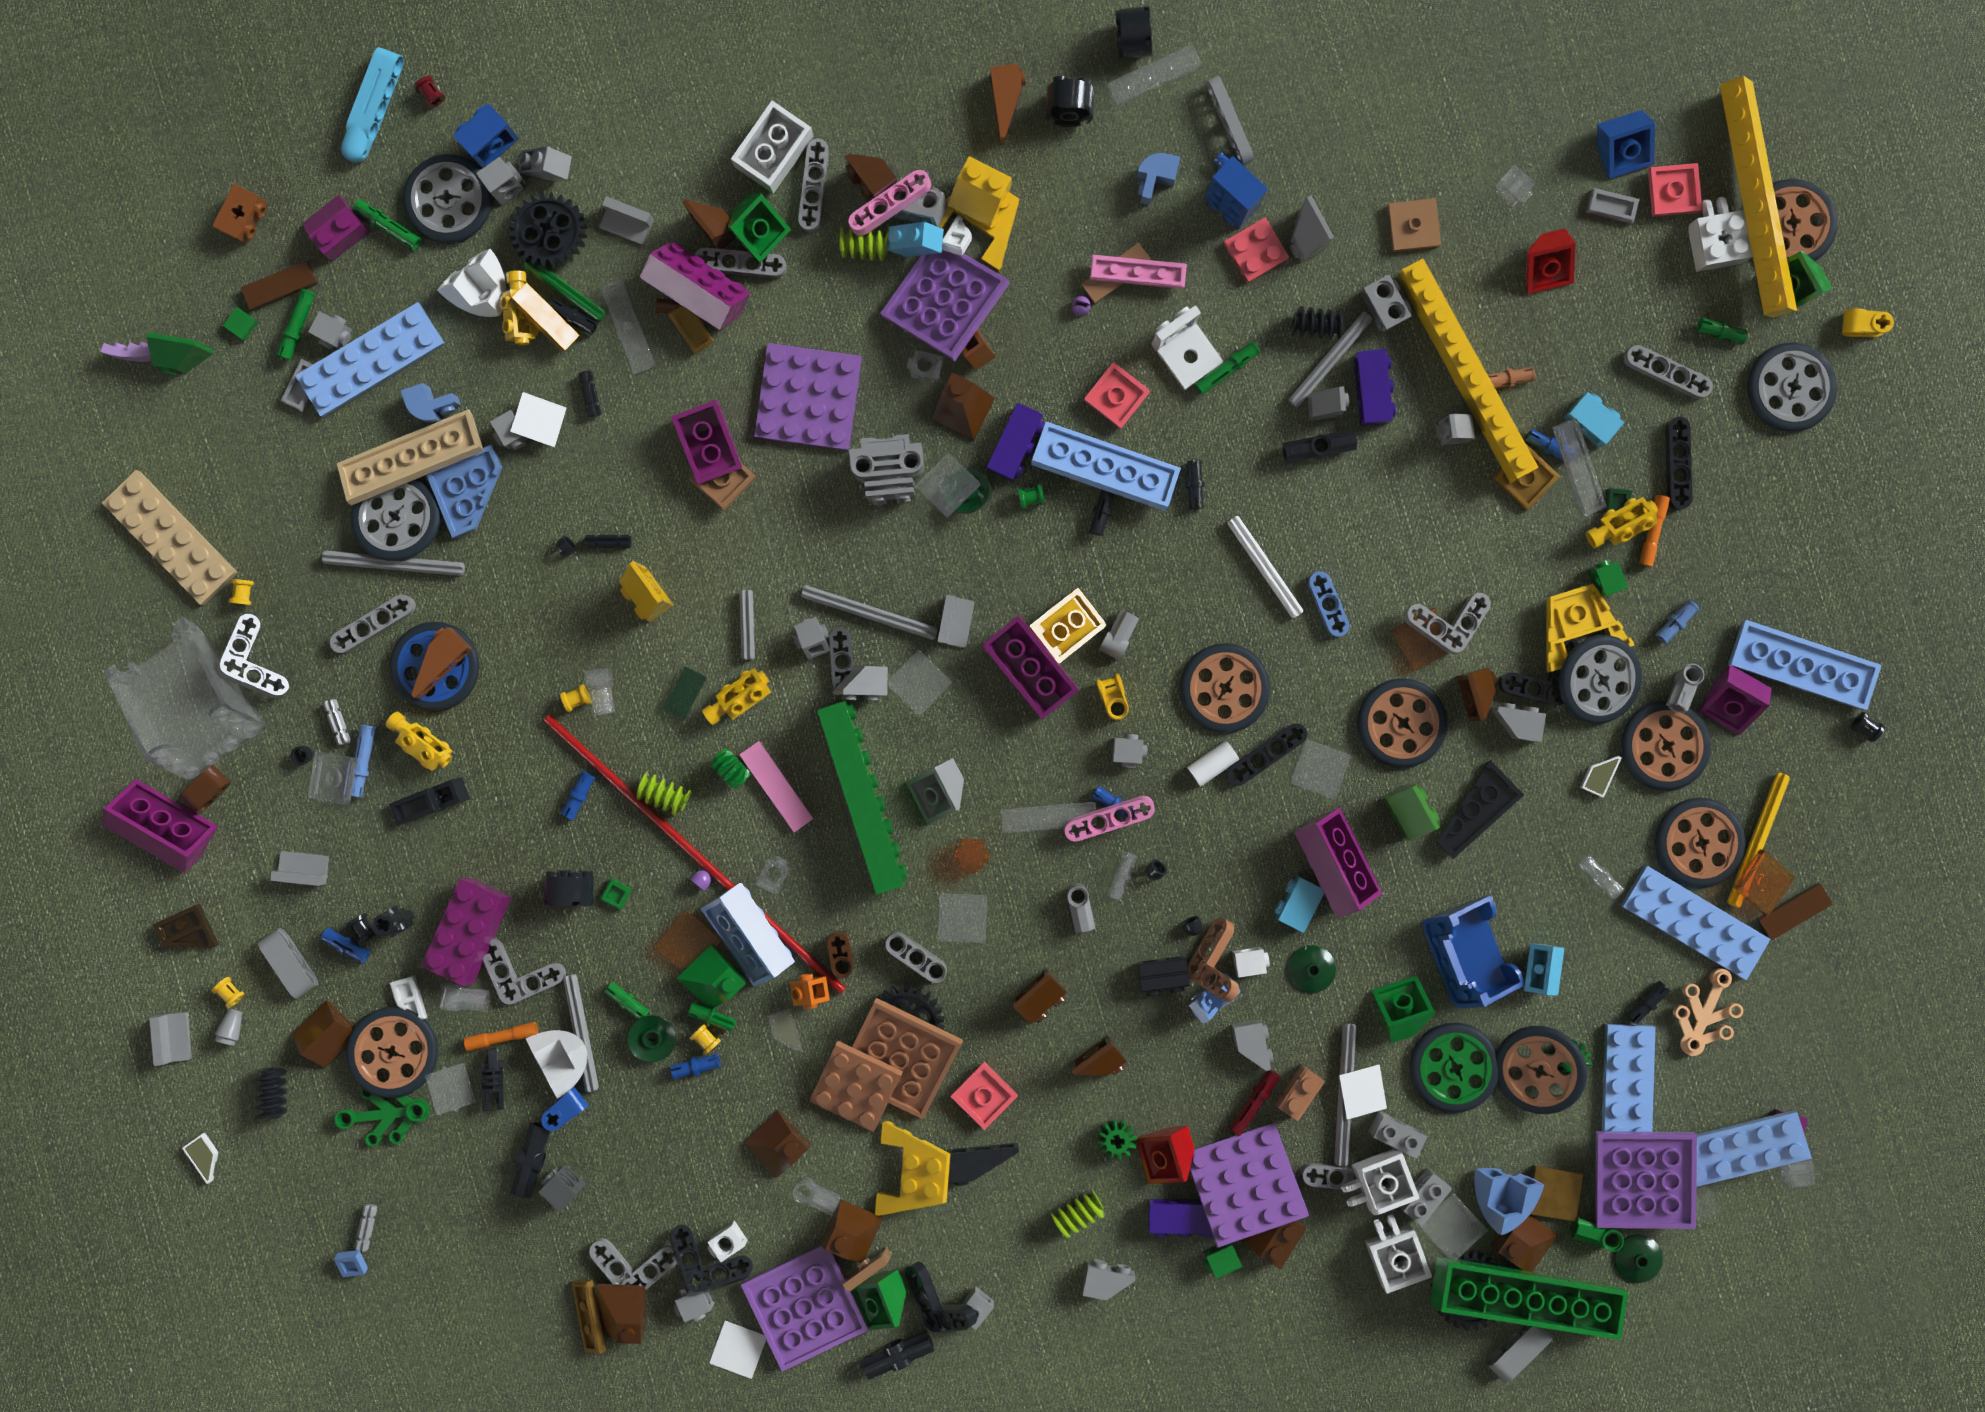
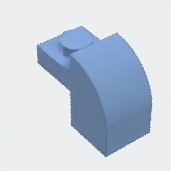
M1156 153L1150 155L1141 163L1136 177L1142 179L1138 189V195H1142L1140 203L1150 204L1155 183L1168 186L1174 185L1180 161L1179 156Z
M424 383L401 390L408 411L426 423L434 424L441 421L440 413L447 415L455 412V408L461 406L459 398L453 393L434 399L430 387Z
M1214 979L1213 981H1211V982L1209 983V985H1212V984L1214 983L1215 979ZM1223 985V987L1221 988L1225 991L1228 990L1227 986ZM1202 988L1190 998L1192 1002L1189 1006L1195 1017L1202 1024H1205L1212 1019L1219 1009L1233 1001L1226 1002L1205 988Z

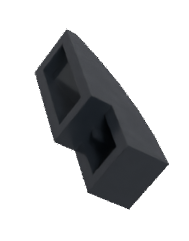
M460 777L392 802L389 806L396 825L400 826L470 800L463 778Z

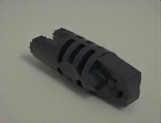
M496 1048L486 1049V1061L481 1062L482 1111H489V1093L497 1092L496 1106L498 1110L504 1109L503 1060H498Z

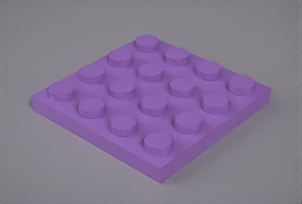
M942 250L941 253L921 255L880 314L883 318L955 361L1010 282L1007 278L966 254L961 256Z
M768 343L754 437L849 451L862 356Z
M1275 1123L1243 1133L1241 1136L1237 1135L1194 1150L1190 1173L1217 1248L1309 1217Z
M1596 1131L1595 1223L1597 1228L1696 1229L1697 1134L1695 1132Z
M821 1245L741 1283V1287L782 1372L869 1330L852 1291L847 1292L843 1287L846 1278L835 1255L824 1250Z

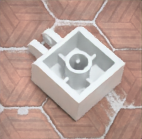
M1719 197L1716 201L1718 215H1714L1711 200H1703V217L1697 218L1689 224L1688 232L1696 272L1742 264L1753 257L1744 210L1729 212L1725 197Z
M1396 1148L1352 1164L1357 1179L1345 1183L1341 1187L1342 1192H1351L1360 1188L1362 1193L1347 1199V1205L1352 1207L1366 1202L1368 1210L1373 1215L1385 1213L1420 1199L1403 1153ZM1388 1178L1389 1180H1386L1387 1184L1383 1185V1179Z
M1393 1214L1387 1216V1221L1392 1231L1384 1234L1382 1223L1377 1219L1373 1223L1378 1236L1365 1240L1380 1284L1387 1294L1432 1277L1415 1230L1410 1224L1398 1228ZM1397 1256H1400V1257H1399V1260H1400V1261L1396 1262V1261H1395V1258H1396Z

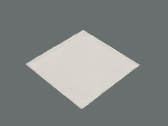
M523 392L510 432L555 447L566 407Z
M1380 1065L1339 1075L1347 1119L1387 1108Z
M725 1321L709 1363L752 1379L766 1341L765 1335Z

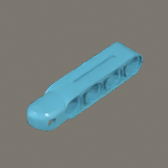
M380 47L376 48L349 115L346 133L341 144V153L350 162H361L369 154L400 76L404 62L402 55Z

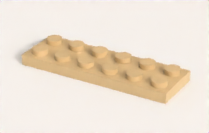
M468 409L337 463L346 501L350 505H354L483 452V447L473 415Z
M135 470L102 502L200 605H205L238 573L140 471Z

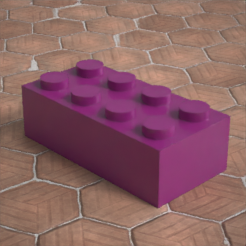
M672 241L650 253L640 275L641 279L719 330L740 317L751 294L741 284L731 281L725 277L723 272L711 268L705 264L702 258L693 256L682 245Z
M1340 807L1315 817L1294 832L1337 918L1362 910L1382 894Z
M471 877L460 878L421 967L461 986L474 984L483 964V958L489 951L490 942L496 935L512 896Z

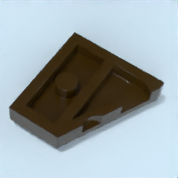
M196 904L153 924L162 946H202L213 948L219 945L200 904Z

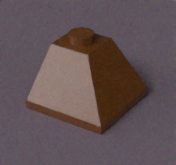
M687 199L682 202L691 218L715 248L723 249L736 238L728 228L732 213L727 215L723 209Z
M952 372L941 394L932 420L974 441L995 397L973 382Z
M1488 667L1456 676L1469 722L1486 720L1496 691L1494 685L1497 682L1493 671H1490Z
M1108 1035L1073 1060L1070 1066L1074 1075L1108 1076L1111 1073L1116 1075L1125 1068L1123 1064L1126 1063V1059Z
M779 1110L743 1143L776 1178L789 1169L811 1145Z
M840 1199L820 1244L828 1252L848 1260L861 1262L866 1258L883 1217L876 1216L875 1213Z
M1529 1215L1514 1230L1503 1235L1498 1234L1491 1246L1519 1268L1533 1272L1558 1235Z
M597 1284V1305L602 1330L616 1343L641 1344L646 1328V1286Z

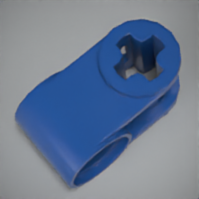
M573 1087L543 1114L541 1119L542 1125L546 1130L556 1131L571 1118L573 1119L581 1113L589 1104ZM557 1114L559 1118L557 1121L552 1122L550 1118Z

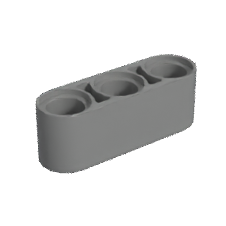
M278 928L258 942L261 952L292 997L298 999L318 985L315 974L283 929Z
M894 932L889 935L886 941V949L891 955L930 982L939 983L945 978L947 966L941 959L901 932ZM892 938H900L903 941V947L899 950L893 949L890 944ZM912 952H920L923 955V960L920 963L912 962L910 959ZM939 965L943 973L938 977H934L930 974V967Z
M1521 1325L1492 1353L1487 1360V1366L1504 1383H1508L1552 1341L1554 1335L1546 1328Z

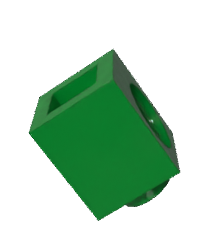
M1609 559L1595 564L1596 569L1589 571L1592 582L1602 597L1629 588L1618 561L1610 563Z
M1232 1243L1219 1248L1215 1245L1204 1251L1206 1259L1203 1260L1208 1273H1214L1216 1279L1242 1267Z

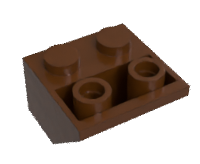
M849 153L845 156L847 165L844 167L847 170L846 174L854 185L859 184L862 190L861 194L867 203L897 183V177L882 158Z

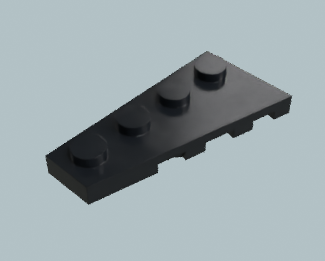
M1490 760L1436 843L1453 860L1520 800L1524 794Z

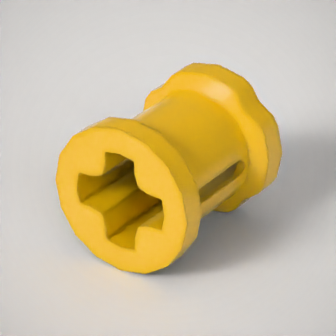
M232 579L233 592L229 603L251 605V601H249L250 589L254 582Z
M584 684L579 685L578 689L560 694L567 712H571L573 708L582 704H591L590 695Z
M230 977L221 980L211 990L213 994L217 993L223 999L227 1009L233 1007L245 996L243 991L239 992L231 983Z
M705 1023L689 1037L691 1041L694 1040L704 1050V1055L708 1054L721 1041L708 1031Z

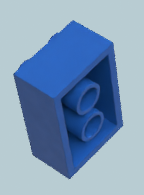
M1232 156L1212 177L1205 198L1207 199V204L1216 211L1218 209L1224 215V219L1229 225L1240 229L1258 210L1268 188Z

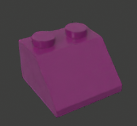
M340 194L302 223L315 245L332 261L370 232Z
M1729 665L1713 683L1699 708V712L1741 735L1770 706L1772 688Z

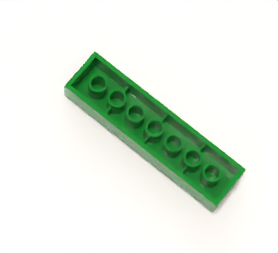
M843 701L819 709L817 712L875 893L878 895L903 887L906 884L905 880L909 877L905 864L900 865L898 859L901 855L898 842H893L891 837L894 829L890 818L886 819L883 812L887 809L883 796L878 797L876 788L879 787V782L876 774H871L869 769L872 760L868 750L864 751L861 744L865 739L861 728H856L854 719H858L854 705H849L848 702Z
M1437 1256L1429 1305L1445 1313L1621 1340L1628 1291L1611 1284Z

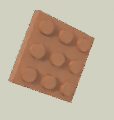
M837 1041L809 1102L874 1132L903 1071Z

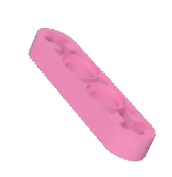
M923 170L913 171L853 212L848 222L853 233L859 236L869 233L925 195L931 188L928 174ZM917 180H920L921 182L923 181V184H922V185H919L918 183L916 184V181H917ZM907 186H910L913 192L910 193ZM897 192H905L906 196L903 200L897 201L894 199V195ZM878 205L886 206V210L882 214L874 213V209ZM869 212L873 218L872 220H870L869 216L867 215ZM861 220L864 224L860 226L857 224V221Z
M1139 796L1071 818L1065 824V835L1071 841H1081L1149 819L1155 811L1154 802L1147 796ZM1140 803H1144L1146 806L1150 805L1146 813H1143L1142 810L1134 811L1135 817H1132L1129 806L1133 805V810L1140 808ZM1119 809H1123L1128 813L1127 818L1123 821H1119L1114 817V813ZM1094 817H1102L1105 820L1104 826L1101 828L1092 826L1091 821ZM1087 820L1090 831L1086 832V827L1079 829V834L1075 835L1074 831L1070 832L1072 825L1076 824V827L1080 828L1084 826V821Z

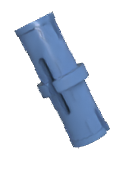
M1687 600L1675 614H1671L1668 617L1669 621L1655 634L1657 639L1664 644H1668L1679 630L1686 628V623L1700 610L1698 605L1691 600Z

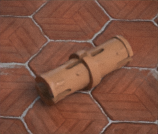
M1532 366L1515 370L1509 368L1504 372L1487 374L1494 388L1505 386L1511 388L1516 384L1534 382L1536 378L1535 370H1533Z

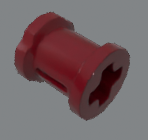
M425 76L414 84V89L416 92H420L426 101V106L432 109L441 104L446 97L442 92L438 91L433 83L434 79L432 76Z

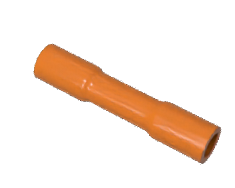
M1655 496L1654 503L1658 508L1657 524L1647 532L1638 563L1640 566L1653 567L1658 548V539L1670 498L1667 496Z
M531 1022L506 1030L465 1037L464 1046L468 1052L502 1042L525 1039L538 1034V1026L536 1022Z

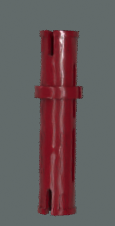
M1269 1070L1258 1085H1254L1252 1088L1254 1091L1228 1127L1231 1131L1239 1136L1242 1135L1265 1099L1268 1100L1271 1095L1269 1093L1281 1078L1279 1074Z

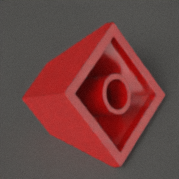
M1565 228L1541 234L1527 251V294L1574 284L1576 242Z
M1188 1126L1169 1127L1137 1137L1136 1143L1148 1184L1187 1181L1195 1150Z

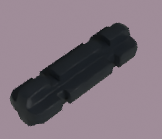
M582 371L579 373L580 383H583L581 389L585 405H588V408H586L587 416L589 418L598 417L601 415L600 405H597L599 400L595 383H592L594 380L592 371Z
M585 535L584 544L587 548H596V546L599 548H618L619 546L630 548L632 538L630 535H620V537L618 535H598L597 537L596 535Z

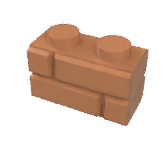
M1301 1064L1282 1091L1283 1095L1278 1097L1275 1104L1280 1110L1299 1121L1325 1081Z

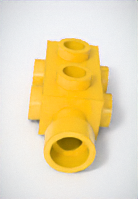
M510 271L506 273L507 284H510V290L502 293L500 299V306L503 310L502 330L505 333V341L515 342V345L519 346L528 345L529 341L536 339L539 329L509 301L526 283V272Z
M1644 497L1638 500L1635 498L1629 499L1623 508L1617 511L1614 509L1608 510L1601 519V527H1594L1585 533L1586 538L1594 549L1603 545L1607 539L1614 546L1626 542L1642 531H1647L1657 524L1658 508L1652 500L1647 502Z
M753 668L750 671H744L734 683L721 688L720 693L716 695L718 702L712 706L709 704L702 709V712L712 725L721 720L720 717L726 713L734 720L771 693L767 686V683L770 681L762 670L757 672Z
M398 711L393 713L386 721L385 726L388 729L399 733L395 743L405 753L416 758L423 767L433 771L440 767L444 768L451 761L453 750L449 748L446 742L440 741L433 736L427 727H422L417 722L413 724L408 723L406 717ZM420 732L423 733L424 738L420 736Z

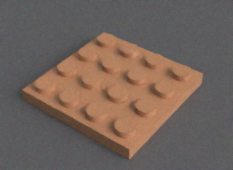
M876 998L852 1048L903 1071L888 1103L924 1119L963 1040Z

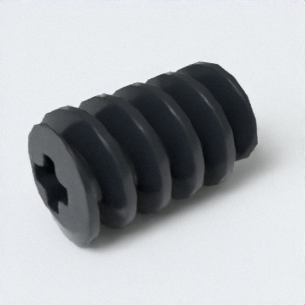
M1299 306L1293 315L1291 336H1294L1298 329L1301 337L1304 336L1306 331H1309L1310 338H1313L1315 332H1318L1319 339H1322L1324 334L1328 333L1329 340H1332L1334 334H1337L1339 341L1343 328L1342 311H1336L1333 316V311L1328 309L1324 315L1322 308H1318L1316 313H1314L1313 307H1309L1305 313L1304 307Z
M279 1067L255 1070L262 1072V1075L255 1077L256 1081L262 1082V1085L255 1087V1090L262 1092L261 1095L255 1097V1100L262 1101V1104L255 1106L256 1110L262 1111V1114L255 1116V1119L267 1120L282 1117L281 1115L287 1113V1108L282 1106L287 1103V1098L281 1096L287 1093V1089L281 1086L287 1084V1079L281 1077L287 1074V1070Z

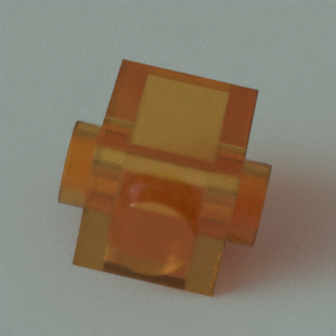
M961 838V847L956 848L955 862H960L959 868H964V872L978 873L979 869L984 868V864L989 863V849H984L985 839Z

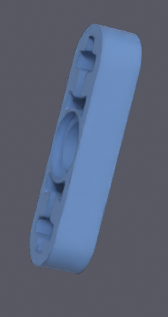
M1323 571L1315 572L1308 579V587L1326 630L1333 637L1343 636L1349 630V621L1333 583L1327 573ZM1316 576L1319 579L1324 578L1325 583L1322 584L1324 591L1330 590V593L1324 594L1320 598L1317 593H1322L1319 586H1314L1313 584L1316 581ZM1327 597L1332 598L1335 602V607L1332 611H1326L1322 607V601ZM1339 612L1340 615L1335 616L1338 623L1342 622L1344 625L1341 627L1340 633L1338 630L1332 629V626L1335 624L1333 617L1328 620L1326 615Z

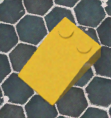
M635 561L629 563L619 581L622 586L620 591L628 601L632 599L637 606L634 608V611L641 620L646 619L652 622L674 605L647 567Z
M1077 588L1029 625V628L1055 660L1061 663L1107 626V624L1080 589Z

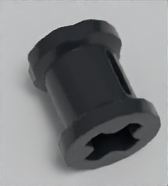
M1861 712L1855 717L1850 728L1865 735L1868 741L1875 742L1884 732L1885 725L1876 723L1868 717L1867 713Z
M366 913L347 923V926L352 928L358 938L356 941L358 944L377 935L367 921Z

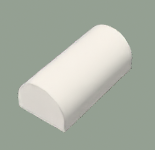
M1225 740L1186 768L1199 787H1201L1236 763L1239 757Z

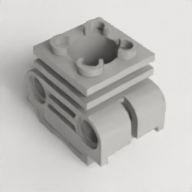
M904 434L896 435L889 439L861 438V448L849 449L852 472L858 481L864 483L867 490L865 491V496L868 502H873V505H885L887 500H897V503L911 502V498H916L913 479L920 477L924 472V455L921 443H910L909 435ZM910 460L918 462L914 468L906 467L907 462ZM864 464L870 466L868 471L864 473L859 472L860 466Z

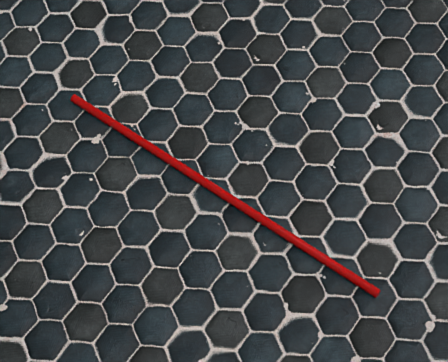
M550 714L543 720L546 725L708 872L722 887L729 890L736 886L643 800H637L635 792ZM764 912L765 919L777 931L778 938L820 977H826L827 983L836 992L841 994L846 987Z

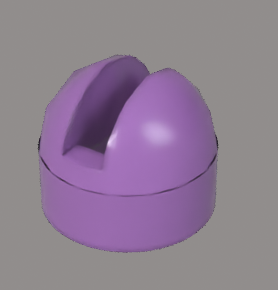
M1078 296L1073 300L1071 308L1075 315L1085 316L1089 313L1091 304L1086 297ZM1076 302L1083 303L1087 305V308L1075 304Z
M697 871L690 878L703 891L707 889L711 882L710 875L706 871Z

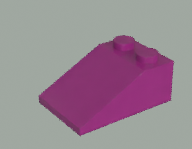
M713 400L671 416L697 484L743 468L719 400Z

